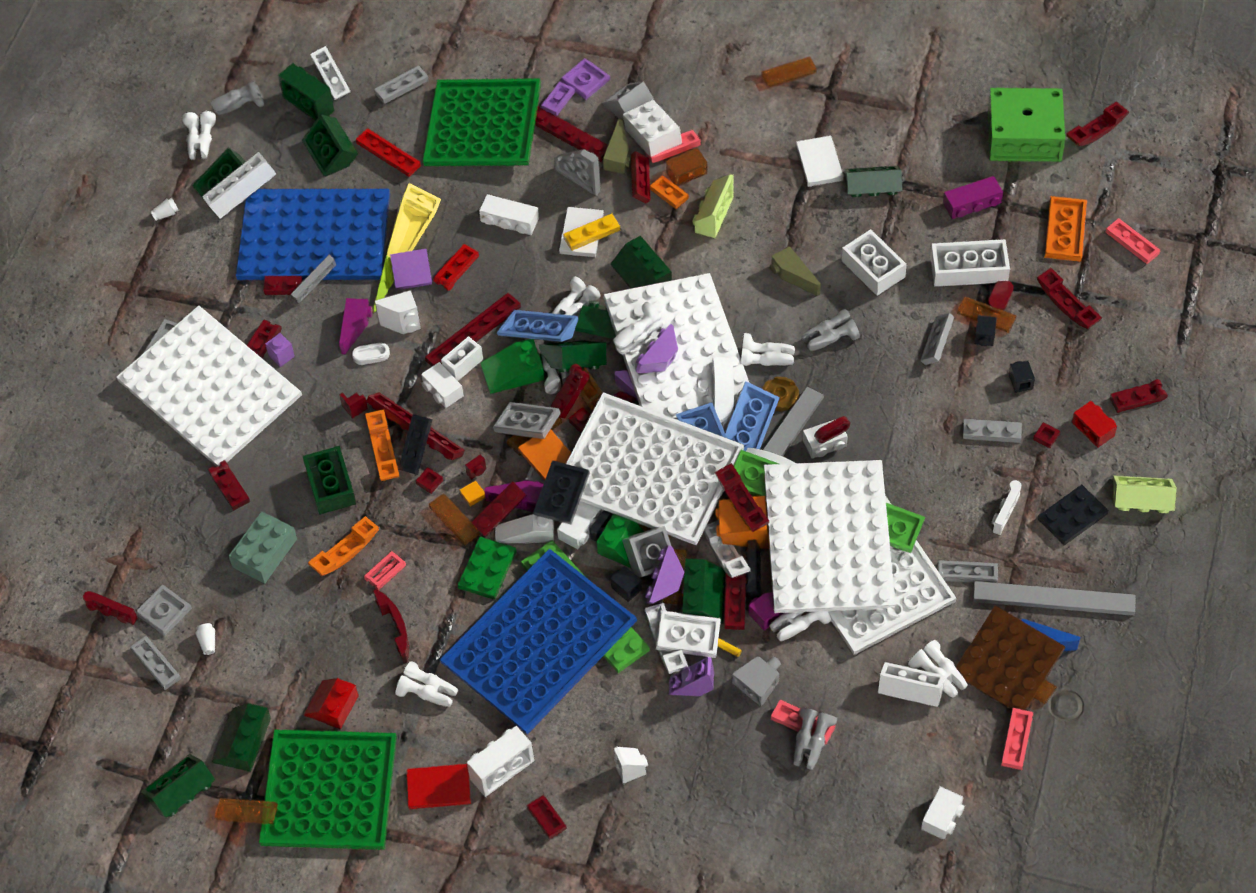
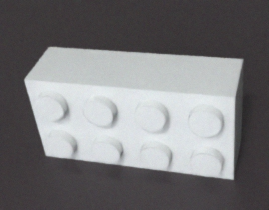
M1005 239L934 243L931 245L930 259L934 287L988 284L1009 280L1010 266Z

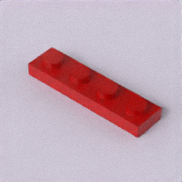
M368 128L356 138V144L408 177L421 167L420 161Z

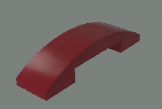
M1116 101L1106 107L1102 115L1083 127L1078 125L1067 132L1066 136L1078 146L1090 144L1115 128L1129 114V111Z
M1049 268L1037 277L1039 284L1053 303L1078 325L1089 329L1102 319L1090 305L1086 307L1062 284L1063 279L1052 268Z
M732 463L715 472L731 503L752 532L770 523L761 507L757 505Z
M373 590L375 601L382 616L390 613L400 636L394 638L403 664L408 662L409 641L402 615L391 599L381 591Z

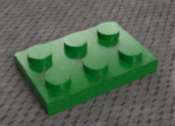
M479 537L458 583V589L495 600L517 552L516 547Z

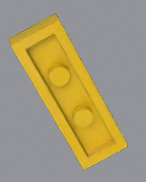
M611 213L563 234V237L571 251L620 231V225Z

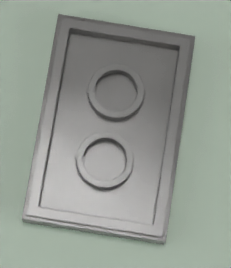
M509 402L493 426V429L497 433L545 439L561 413L559 408Z

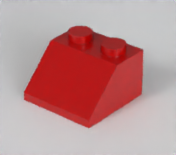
M339 678L322 680L304 716L341 730L359 696L356 685Z

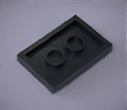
M552 460L534 509V515L572 525L590 471Z
M1081 484L1039 514L1038 520L1063 545H1066L1108 515L1109 510Z

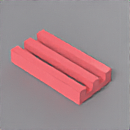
M391 551L364 575V580L369 581L370 585L380 590L406 566V562ZM393 558L395 559V560H393L388 566L384 567V566H385L386 564H388ZM381 570V572L373 579L372 577Z

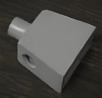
M774 656L767 662L760 657H755L732 674V683L758 705L762 706L779 682V673L776 670L781 666V663Z

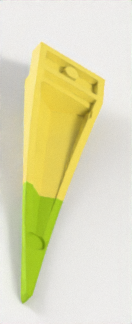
M410 183L407 185L399 203L375 301L383 299L394 282L390 254L413 251L435 215L441 201L440 198ZM375 302L373 306V313H375L377 310Z

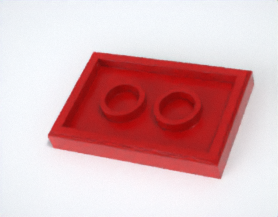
M467 764L407 769L409 809L471 804L470 776Z

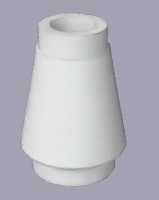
M171 198L164 200L151 211V214L157 221L175 215V212L179 211Z
M201 624L196 627L197 631L195 634L203 654H213L215 652V628L212 627V624Z

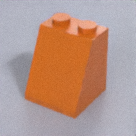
M766 496L753 497L757 505L761 507L767 516ZM730 499L719 500V508H716V518L719 520V525H716L717 537H721L723 544L748 547V541L756 539L761 549H770L768 524L752 532L740 517Z

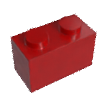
M1089 401L1073 414L1072 424L1097 448L1112 439L1116 434L1117 425L1115 421L1109 418L1101 407L1095 405L1092 401Z

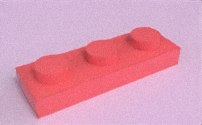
M691 130L681 134L682 143L652 157L646 152L645 154L653 164L701 145V142L696 133Z
M1119 218L1106 228V233L1146 264L1151 262L1160 253L1159 248Z
M780 700L771 715V720L797 732L802 728V718L799 715L800 708ZM818 716L813 723L811 736L815 733ZM835 725L827 728L824 735L825 744L829 741Z
M1013 708L1001 766L1022 770L1033 712Z

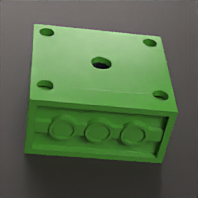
M990 88L988 104L989 161L1062 162L1065 144L1063 90L1055 88Z

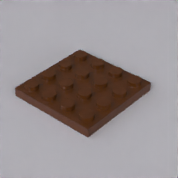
M995 605L957 664L956 669L965 679L966 683L1012 711L1013 708L1026 711L1063 653L1065 646Z

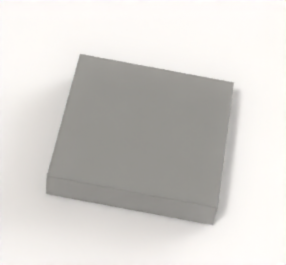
M162 584L135 613L165 636L192 607Z

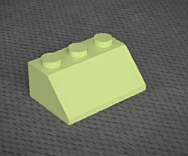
M731 174L714 180L711 186L707 187L705 192L706 198L700 202L698 215L695 214L693 218L695 233L716 238L734 198L733 175Z
M1113 476V503L1118 510L1129 511L1130 508H1134L1140 512H1149L1150 509L1157 510L1159 513L1175 511L1177 488L1173 479Z

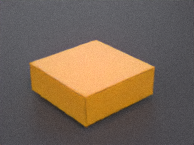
M477 481L460 489V494L470 507L485 499V493Z

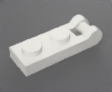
M1011 481L1007 499H1002L999 507L1001 511L999 514L995 513L993 517V533L1001 535L1019 499L1021 483L1019 481Z

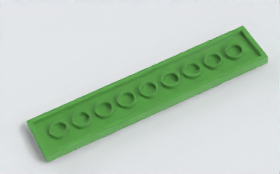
M741 450L734 467L751 495L766 496L764 465L779 463ZM886 503L890 546L912 553L925 517Z

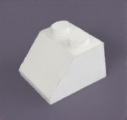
M411 290L375 301L381 326L401 334L412 333L421 329L417 306Z

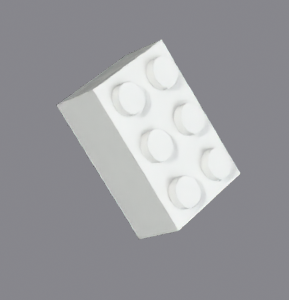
M654 100L623 114L625 130L651 157L682 143L680 127Z
M871 229L842 248V262L877 296L906 276L907 264Z
M517 726L506 730L499 739L490 742L484 750L473 754L469 758L467 765L470 780L485 797L534 762L532 743Z

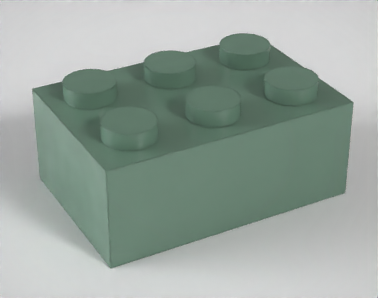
M261 511L230 553L229 558L232 567L265 584L296 542L297 536L294 527Z

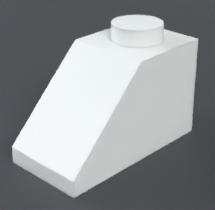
M614 748L615 767L623 784L646 775L648 763L644 754L640 755L638 748Z

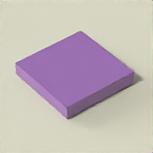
M585 58L561 77L562 83L575 88V92L586 100L610 80V75Z
M427 249L390 254L396 290L432 285Z

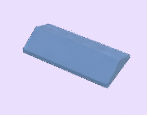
M514 310L497 331V334L500 336L562 342L573 337L578 316Z
M745 381L725 431L727 439L743 444L744 451L747 448L760 449L780 397Z
M712 402L676 414L677 419L681 422L727 438Z

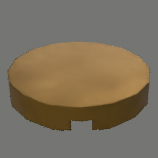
M774 377V379L766 381L762 387L763 390L780 397L775 411L789 410L793 408L799 399V389L796 383L787 377Z

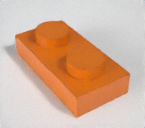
M663 175L650 185L652 192L675 209L689 199L686 192Z

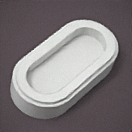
M374 343L356 347L352 352V356L356 364L365 365L387 360L390 356V351L387 344Z

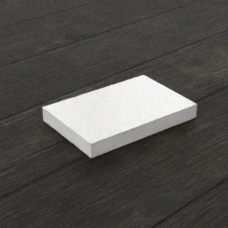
M831 136L796 142L808 187L843 181V173Z
M568 207L563 234L602 218L604 210ZM562 234L560 254L596 257L599 240L571 251Z
M661 611L656 650L668 652L682 650L683 654L716 658L721 619Z

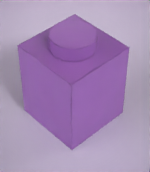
M281 333L265 343L269 357L279 367L295 357L292 344Z

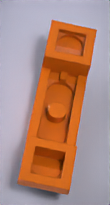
M384 410L366 413L380 480L385 481L398 478L399 472Z
M365 516L351 527L352 532L326 553L321 551L308 562V565L321 576L333 572L358 554L375 536L379 527Z

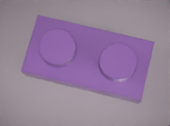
M559 82L543 102L541 108L557 116L575 93V88Z

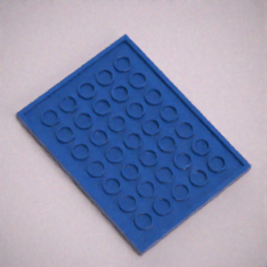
M257 189V191L246 198L236 272L237 280H265V276H302V280H305L328 255L334 258L336 266L322 280H380L384 266L390 189Z
M549 549L440 659V662L528 735L635 624L637 618Z

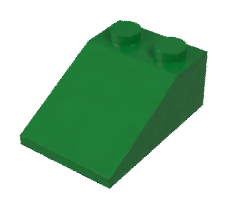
M534 339L516 342L481 362L490 394L544 380L543 366Z

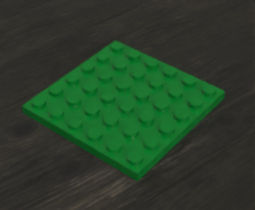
M540 78L437 80L423 158L424 166L529 165L541 87Z
M274 730L259 840L260 846L385 850L397 740L396 733Z

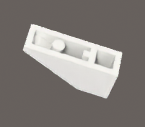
M326 46L310 54L325 83L330 87L335 100L351 92Z
M534 514L501 523L495 529V541L502 544L548 543L551 540L554 541V521Z

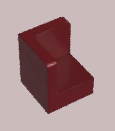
M343 392L339 394L342 407L352 419L368 409L364 395L359 396L356 392L347 398Z

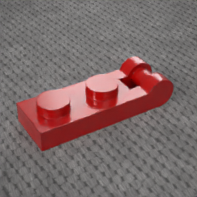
M463 244L435 275L434 283L442 284L445 289L450 291L456 281L479 257V252Z

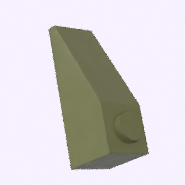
M618 119L604 155L603 163L604 170L625 174L626 169L630 168L631 157H629L623 121Z
M790 246L771 256L770 267L774 274L816 296L820 295L821 283Z

